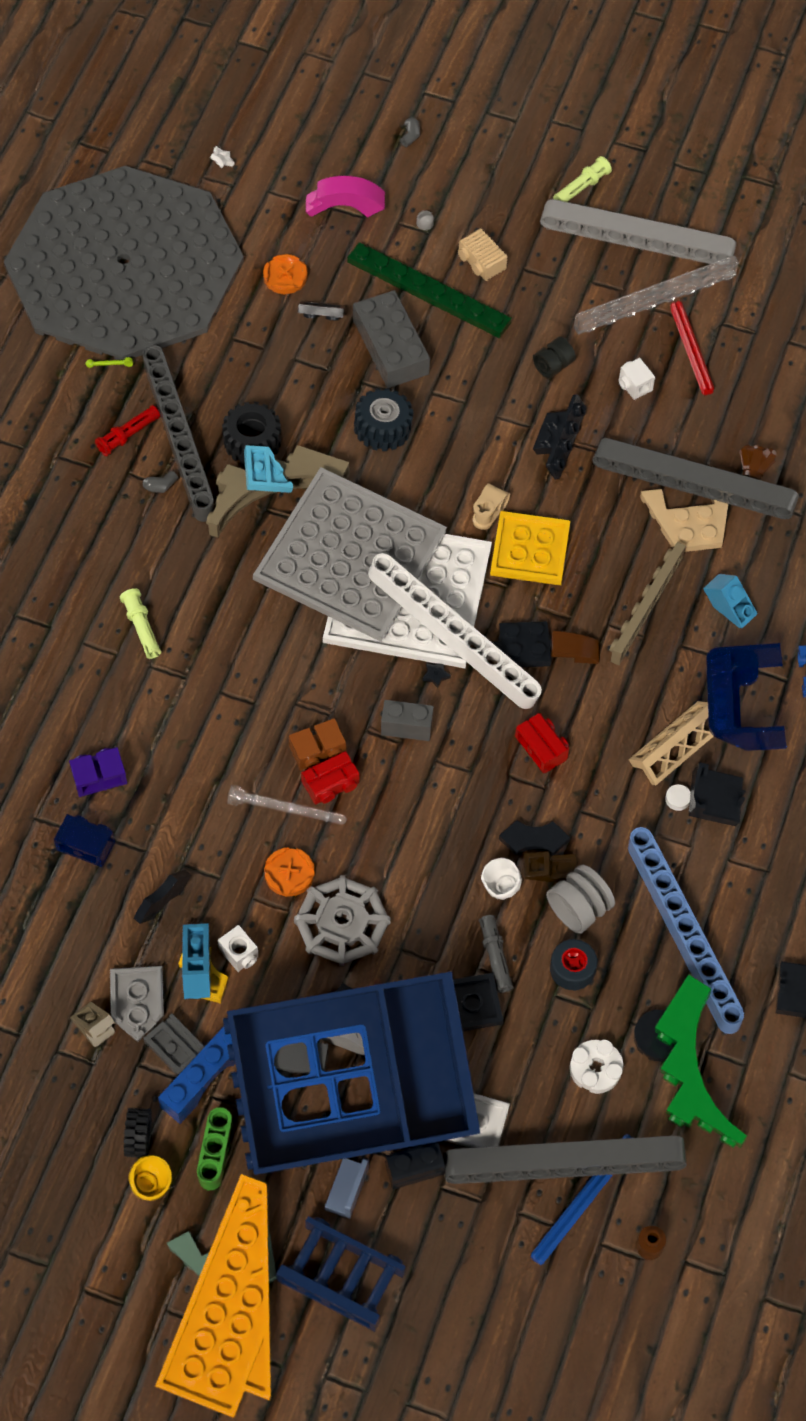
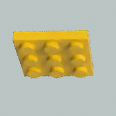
M500 511L490 576L561 585L570 521Z

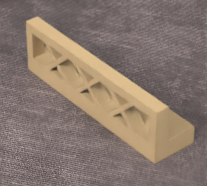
M697 701L634 754L629 761L634 768L643 769L650 783L656 786L721 731L725 725L712 703ZM710 716L715 726L709 731H705V720ZM692 731L697 732L695 743L691 746L686 745L688 734ZM674 746H680L678 757L675 760H669L670 750ZM657 760L662 761L661 771L655 776L650 766Z

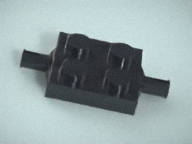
M547 621L499 623L498 641L492 643L520 667L551 666V636L548 633Z

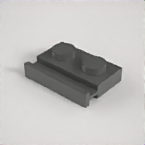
M173 1014L169 1015L166 1021L161 1022L143 1038L144 1043L177 1076L204 1048L200 1041Z

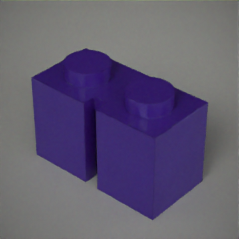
M118 747L102 749L96 753V756L79 755L75 759L69 760L79 797L127 784Z

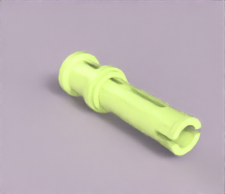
M598 157L593 165L583 169L582 175L553 196L554 200L568 202L587 186L597 184L599 178L611 173L612 167L606 158Z
M137 588L126 590L120 595V600L125 604L128 611L126 614L127 618L133 622L146 657L148 659L156 658L159 656L158 654H161V650L148 622L147 607L142 604L140 599L141 592Z

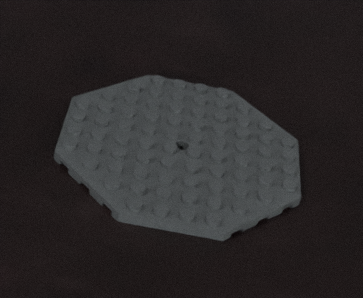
M123 166L44 192L5 258L4 266L36 334L42 336L47 334L56 337L57 341L70 345L78 344L84 346L85 350L100 355L105 353L114 356L116 360H124L127 357L133 359L143 355L144 348L149 345H158L164 348L207 333L214 315H217L223 303L226 292H229L235 280L238 269L244 263V256L210 192ZM122 257L129 260L127 264L119 263Z

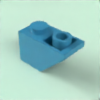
M718 574L703 588L713 607L738 628H743L758 614L741 582L735 575Z

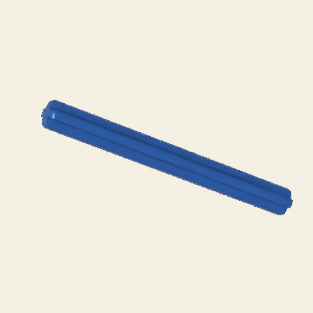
M626 1134V1135H624V1137H623L622 1139L633 1138V1137H631L630 1135ZM597 1175L590 1178L531 1253L533 1261L539 1265L546 1261L612 1175Z

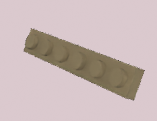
M677 542L673 550L669 548L663 559L664 565L657 567L653 575L654 581L652 585L647 584L642 594L643 600L641 603L637 602L631 612L633 617L630 621L626 620L620 631L622 633L619 639L615 638L611 644L609 651L612 652V663L618 666L621 664L681 563L685 552V545Z

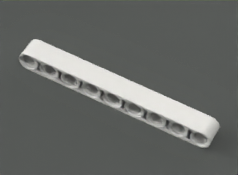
M381 553L373 558L368 575L378 587L516 705L523 709H529L534 706L542 689L541 685L391 556ZM395 582H399V583H401L403 586H399V585H397ZM414 598H418L422 602L416 601ZM432 613L439 615V617L433 616ZM450 629H455L458 633H454ZM469 644L474 645L477 649L471 648ZM487 660H491L495 665L488 663ZM505 676H510L513 679V681L507 679ZM524 692H529L532 696H527Z

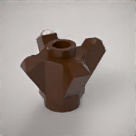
M745 445L739 451L743 466L742 475L760 480L763 474L776 462L775 457L777 455L775 450L757 445L753 447Z

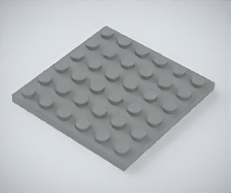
M320 467L254 572L253 580L382 642L402 606L369 578L368 571L373 558L377 554H387L415 578L419 579L445 535L447 527ZM395 582L397 585L403 586L401 583Z

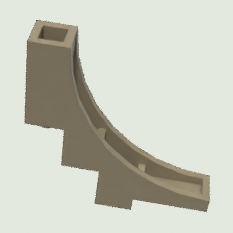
M297 445L294 453L288 455L286 462L275 459L283 468V475L286 480L292 482L293 489L308 488L320 467L345 479L349 477V462ZM227 464L224 472H220L217 477L216 485L219 487V495L216 499V508L214 512L210 511L206 524L209 526V535L218 538L227 523L239 511L252 502L276 492L247 490L245 470Z

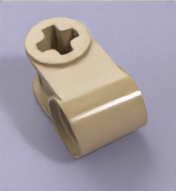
M488 483L473 506L475 513L473 516L474 526L481 530L490 528L499 516L500 511H503L507 506L510 493Z

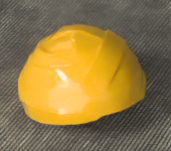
M154 1155L139 1158L132 1165L129 1173L131 1190L142 1200L154 1201L161 1198L168 1191L172 1180V1172L168 1163Z

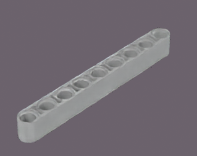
M548 200L546 202L540 220L542 226L550 230L723 267L731 265L736 249L735 240L727 236L559 200Z

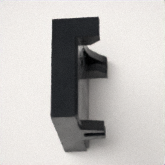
M699 762L692 771L688 816L737 826L740 822L741 806L745 800L743 795L746 793L745 790H742L743 777L708 770L709 764Z
M781 961L775 1014L806 1018V965Z

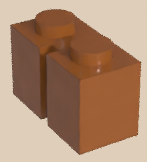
M335 718L315 725L316 735L312 734L310 728L289 735V747L300 771L309 769L346 751V741Z

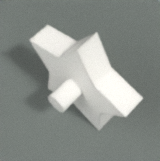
M217 146L214 148V153L210 158L215 160L221 168L225 165L231 167L234 165V161L230 158V151H223Z

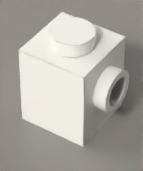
M640 358L626 362L621 367L619 384L623 390H627L634 400L653 391L655 376Z

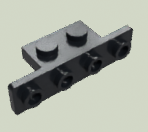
M578 394L572 396L566 412L546 414L533 447L537 455L550 454L546 468L555 480L560 479L565 469L568 456L572 451L573 443L579 432L583 417L586 414V405Z

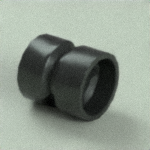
M557 337L547 345V348L543 347L533 355V363L536 369L547 379H551L562 368H566L576 360L573 347L562 337Z

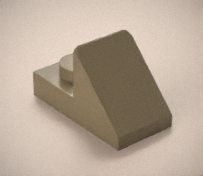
M92 1002L70 1017L72 1022L94 1047L100 1045L115 1032L111 1026L115 1022L110 1014Z

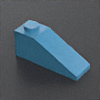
M209 923L183 925L182 978L184 999L211 998Z

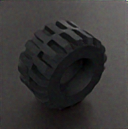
M244 402L243 406L238 404L235 406V410L230 409L228 411V416L224 417V424H222L223 441L227 454L229 456L232 455L233 460H240V464L245 465L244 449L246 445L269 447L273 454L277 455L279 447H281V423L279 416L275 415V411L272 408L268 410V405L263 404L261 406L259 402H254V404ZM250 430L261 432L260 435L254 437L242 435Z

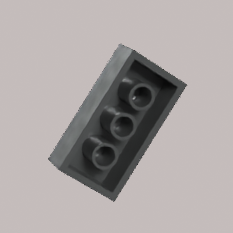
M395 290L353 303V321L387 388L429 375L430 357Z

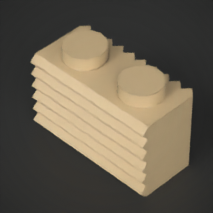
M482 228L459 240V257L464 262L467 261L471 265L473 272L477 276L481 275L485 281L506 269L507 255L485 234Z

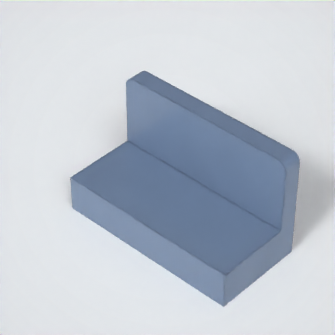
M346 1158L342 1160L325 1205L326 1211L351 1219L369 1170V1160L363 1159L362 1163Z

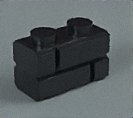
M438 1142L426 1144L425 1147L422 1145L385 1156V1166L392 1189L445 1174V1163Z

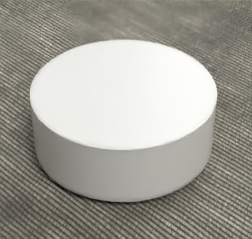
M679 784L671 786L667 790L665 797L667 805L676 811L686 809L690 803V790Z

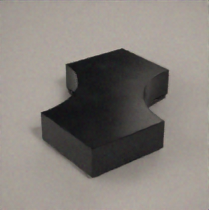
M516 820L499 835V840L516 856L529 850L549 852L551 856H554L570 841V837L553 821L541 827H531Z
M186 870L170 874L154 893L144 898L134 915V919L139 924L155 919L160 910L170 900L181 894L192 875Z

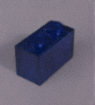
M67 814L54 838V843L57 851L103 867L115 844L113 831L103 824H98L97 826L89 823L82 816L76 815L74 817Z

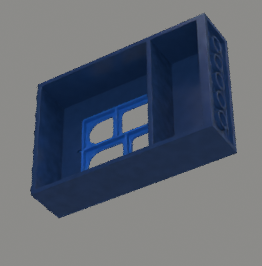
M452 972L227 1011L228 1017L223 1018L225 1035L231 1034L232 1044L227 1045L230 1062L235 1061L237 1071L232 1072L234 1088L240 1087L241 1098L236 1099L238 1114L244 1115L246 1125L241 1126L243 1143L249 1142L250 1152L245 1153L248 1170L253 1169L254 1175L481 1134ZM350 1033H359L362 1037L365 1064L324 1072L321 1069L319 1060L318 1040ZM302 1042L307 1047L310 1073L306 1076L286 1078L280 1075L274 1065V1057L277 1051L283 1046ZM356 1077H367L370 1083L373 1107L369 1110L344 1113L341 1109L338 1082ZM317 1084L326 1085L331 1114L328 1117L294 1122L284 1115L282 1100L287 1092L295 1088Z

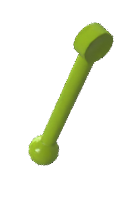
M130 357L124 360L93 361L88 359L85 364L88 368L102 365H125L126 367L133 366V359Z

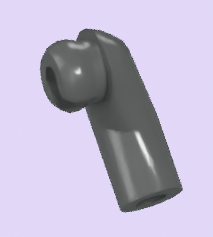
M414 117L405 120L404 125H407L408 133L400 139L404 147H408L420 136V123Z

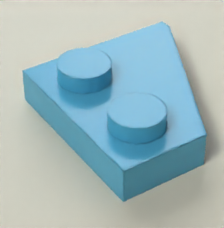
M246 445L244 457L247 490L291 493L293 484L291 481L288 482L283 475V468L275 460L271 449L264 446Z

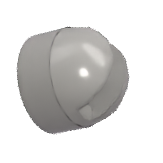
M423 210L417 215L416 225L419 229L429 230L433 227L434 217L430 211Z

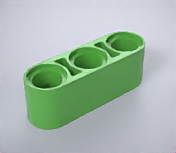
M222 1107L213 1109L208 1115L197 1167L199 1183L206 1190L217 1189L223 1181L233 1131L232 1116L227 1109ZM219 1119L227 1121V1124L223 1127L213 1125ZM212 1145H220L222 1147L218 1153L208 1151ZM208 1170H213L217 1173L212 1179L203 1177V1174Z

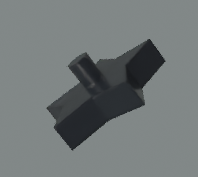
M426 663L427 673L423 677V681L432 682L438 688L443 680L451 678V675L444 670V664L432 665Z

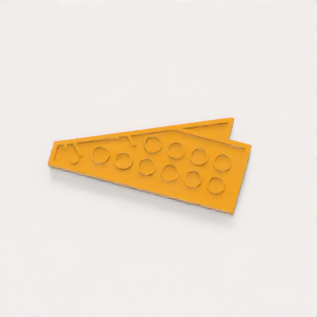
M241 1174L155 1385L160 1389L232 1418L236 1416L245 1391L269 1401L271 1398L267 1184Z

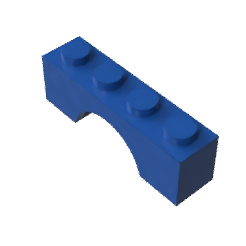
M224 1027L158 1097L160 1108L179 1124L197 1107L204 1091L215 1077L227 1067L236 1064L235 1061L230 1062L227 1045L232 1044L231 1034L225 1035Z

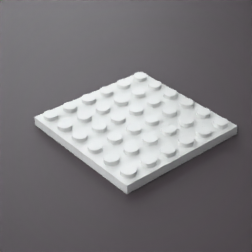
M445 534L418 580L474 627L492 542ZM414 598L416 601L422 602L420 599ZM403 607L400 609L382 642L329 616L327 619L323 643L466 668L467 662ZM432 613L433 616L439 617V615ZM450 629L452 632L458 633L455 629Z

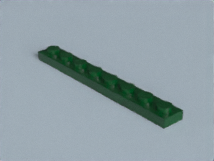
M360 242L347 257V263L499 339L511 324V317Z

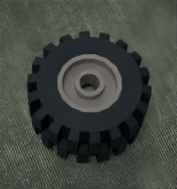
M378 388L375 389V392H366V396L362 395L356 404L354 432L355 435H358L357 439L360 442L364 441L366 447L372 446V450L376 451L377 449L387 451L389 448L395 450L397 445L403 446L411 434L413 420L412 405L410 401H406L407 397L404 395L400 396L399 392L395 390L391 392L387 388L383 391Z

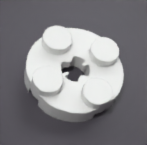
M590 1040L582 1043L573 1051L570 1073L572 1079L580 1088L583 1087L590 1090L591 1093L599 1094L610 1091L616 1086L621 1078L623 1060L619 1051L613 1047L611 1042L608 1040ZM593 1061L603 1064L601 1072H595V1069L593 1071L590 1069L589 1066L593 1064Z

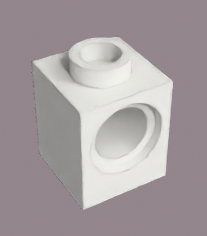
M239 925L218 939L219 950L237 972L243 968H250L257 961L258 947ZM238 947H243L246 949V951L241 954L234 952V950Z

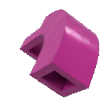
M354 176L329 177L318 181L317 190L306 195V213L312 217L330 207L346 205L356 208L366 217H369L385 209V191L363 178Z

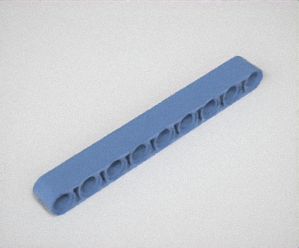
M643 827L634 829L630 835L628 851L691 975L711 988V994L706 1004L719 1029L726 1034H733L739 1030L744 1018L743 1008L652 833ZM641 840L645 842V845H638L635 841ZM646 862H654L657 866H648ZM657 883H664L668 887L660 888ZM674 904L678 906L679 909L672 910L668 907V905ZM686 926L690 929V931L683 932L680 930L679 927ZM698 948L702 953L694 954L690 949ZM709 970L713 976H705L702 971ZM713 993H721L725 996V998L718 999L713 995ZM732 1015L736 1018L737 1021L730 1022L725 1018V1016Z

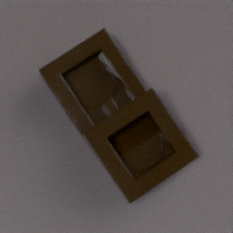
M549 852L524 854L525 879L548 882L564 880L567 882V875L570 872H574L575 868L578 867L576 854L551 856Z

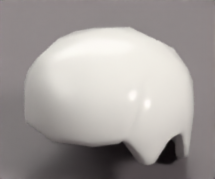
M502 857L493 859L484 866L481 880L486 890L496 899L504 900L510 898L520 890L522 883L521 873L512 860Z

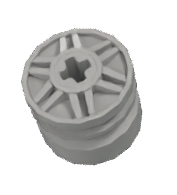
M584 864L579 865L575 868L574 872H570L567 875V882L564 880L559 881L546 894L547 900L557 917L576 933H583L594 924L595 916L602 917L606 911H610L615 905L614 896L606 882L597 872Z

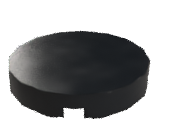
M652 1010L645 1013L638 1019L634 1029V1042L638 1051L653 1061L665 1062L675 1046L673 1043L669 1046L657 1038L658 1034L655 1032V1026L666 1010Z

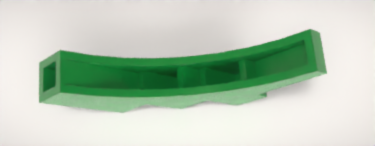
M688 974L655 1026V1032L658 1034L657 1038L669 1046L672 1043L675 1044L661 1067V1073L664 1075L663 1079L675 1087L677 1084L681 1085L666 1110V1113L670 1116L668 1120L680 1128L683 1125L690 1128L694 1120H697V1126L710 1134L713 1130L722 1136L720 1140L731 1148H734L735 1145L741 1148L747 1139V1135L731 1124L715 1106L704 1086L698 1069L696 1032L702 1010L711 994V988Z

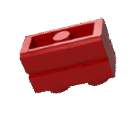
M541 713L536 714L528 721L526 720L516 727V739L542 773H547L568 759V742L564 737H558L552 721L549 718L544 719Z
M344 751L301 772V781L315 805L320 802L325 804L332 801L335 795L343 791L345 793L353 791L357 784H359V772L347 752Z

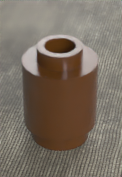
M656 1226L643 1228L636 1242L638 1254L647 1260L657 1259L662 1254L666 1244L664 1232Z

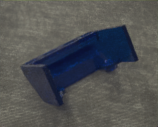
M780 643L717 647L710 650L706 657L710 733L715 738L746 751L787 749L784 726L741 727L739 686L754 684L759 676L758 668L783 666Z

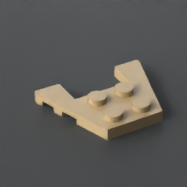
M662 489L641 491L640 498L642 502L646 503L650 509L649 513L653 519L657 520L663 535L672 549L677 542L686 546L685 552L722 548L728 510L727 503L712 500L711 505L666 509Z

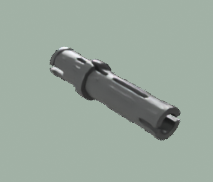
M495 916L481 917L482 919H479L484 937L483 946L487 949L497 992L505 993L511 991L514 987L503 951V937L499 935Z

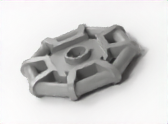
M340 875V878L319 886L309 887L298 914L294 916V924L298 926L307 947L306 951L309 954L313 953L339 963V966H344L347 962L369 954L374 955L378 952L377 947L387 925L391 923V918L387 916L378 896V889L347 879L345 875ZM339 889V893L336 894L335 897L325 898L323 896L324 894ZM346 889L361 894L362 896L358 898L350 894H347ZM314 902H318L320 906L316 914H309ZM368 902L371 903L375 914L369 915L366 912L365 904ZM343 914L346 915L348 922L338 924V920L335 918L341 917ZM309 924H316L319 935L315 938L311 933ZM369 924H374L376 927L369 939L364 933ZM324 941H328L338 945V952L321 946ZM357 941H360L363 945L345 952V946H352Z

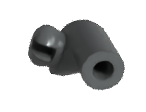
M169 471L163 478L146 477L143 480V487L150 492L164 493L178 480V476L175 472Z

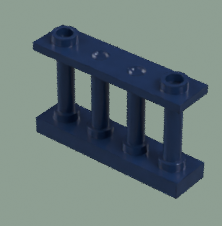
M308 1216L305 1224L306 1229L310 1230L311 1233L294 1264L289 1265V1267L281 1264L276 1274L277 1281L375 1332L380 1323V1315L377 1314L376 1307L393 1275L395 1274L403 1278L406 1266L402 1264L403 1261L391 1254L385 1256L330 1228V1224L319 1217L313 1219ZM320 1237H323L335 1243L318 1277L311 1280L303 1275L304 1272L302 1270ZM347 1249L360 1257L343 1289L338 1290L336 1293L328 1288L327 1282L344 1250ZM370 1261L384 1268L369 1299L361 1306L352 1301L353 1297L351 1295Z

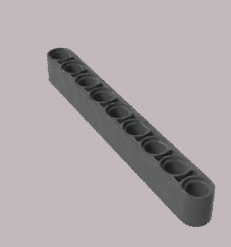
M149 345L142 352L144 369L193 514L197 520L206 522L210 511L214 512L213 496L163 350L158 345Z
M608 438L600 440L592 460L597 467L780 519H790L799 499V494L787 487Z
M680 1136L452 1149L444 1154L445 1180L452 1184L677 1171L687 1166L684 1138Z

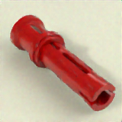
M151 405L122 426L113 427L110 430L111 432L102 438H96L95 444L99 451L107 457L113 449L119 445H125L129 437L160 418L158 409Z

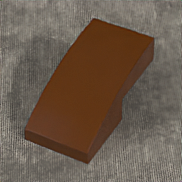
M552 631L551 657L574 658V663L598 664L599 641L580 634Z

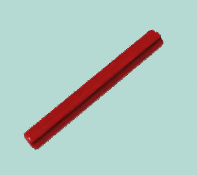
M681 301L673 302L670 310L700 390L705 396L711 395L714 392V386L683 303Z

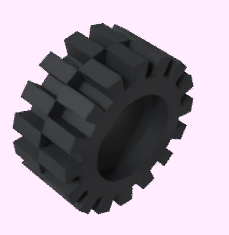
M128 1108L124 1129L125 1157L141 1158L149 1154L152 1129L151 1109Z

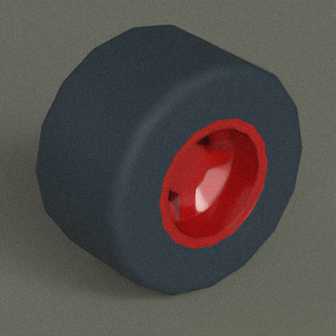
M570 939L563 941L556 946L552 953L550 963L552 979L566 990L576 991L585 988L592 982L596 974L598 961L596 953L588 943L582 940Z

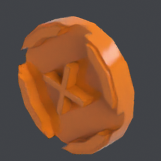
M277 255L273 257V260L268 261L263 269L264 283L275 293H295L301 290L308 278L305 263H302L294 255Z
M281 848L274 851L267 858L264 868L265 881L268 887L276 894L285 897L297 896L304 893L312 885L315 877L314 863L310 856L301 849Z

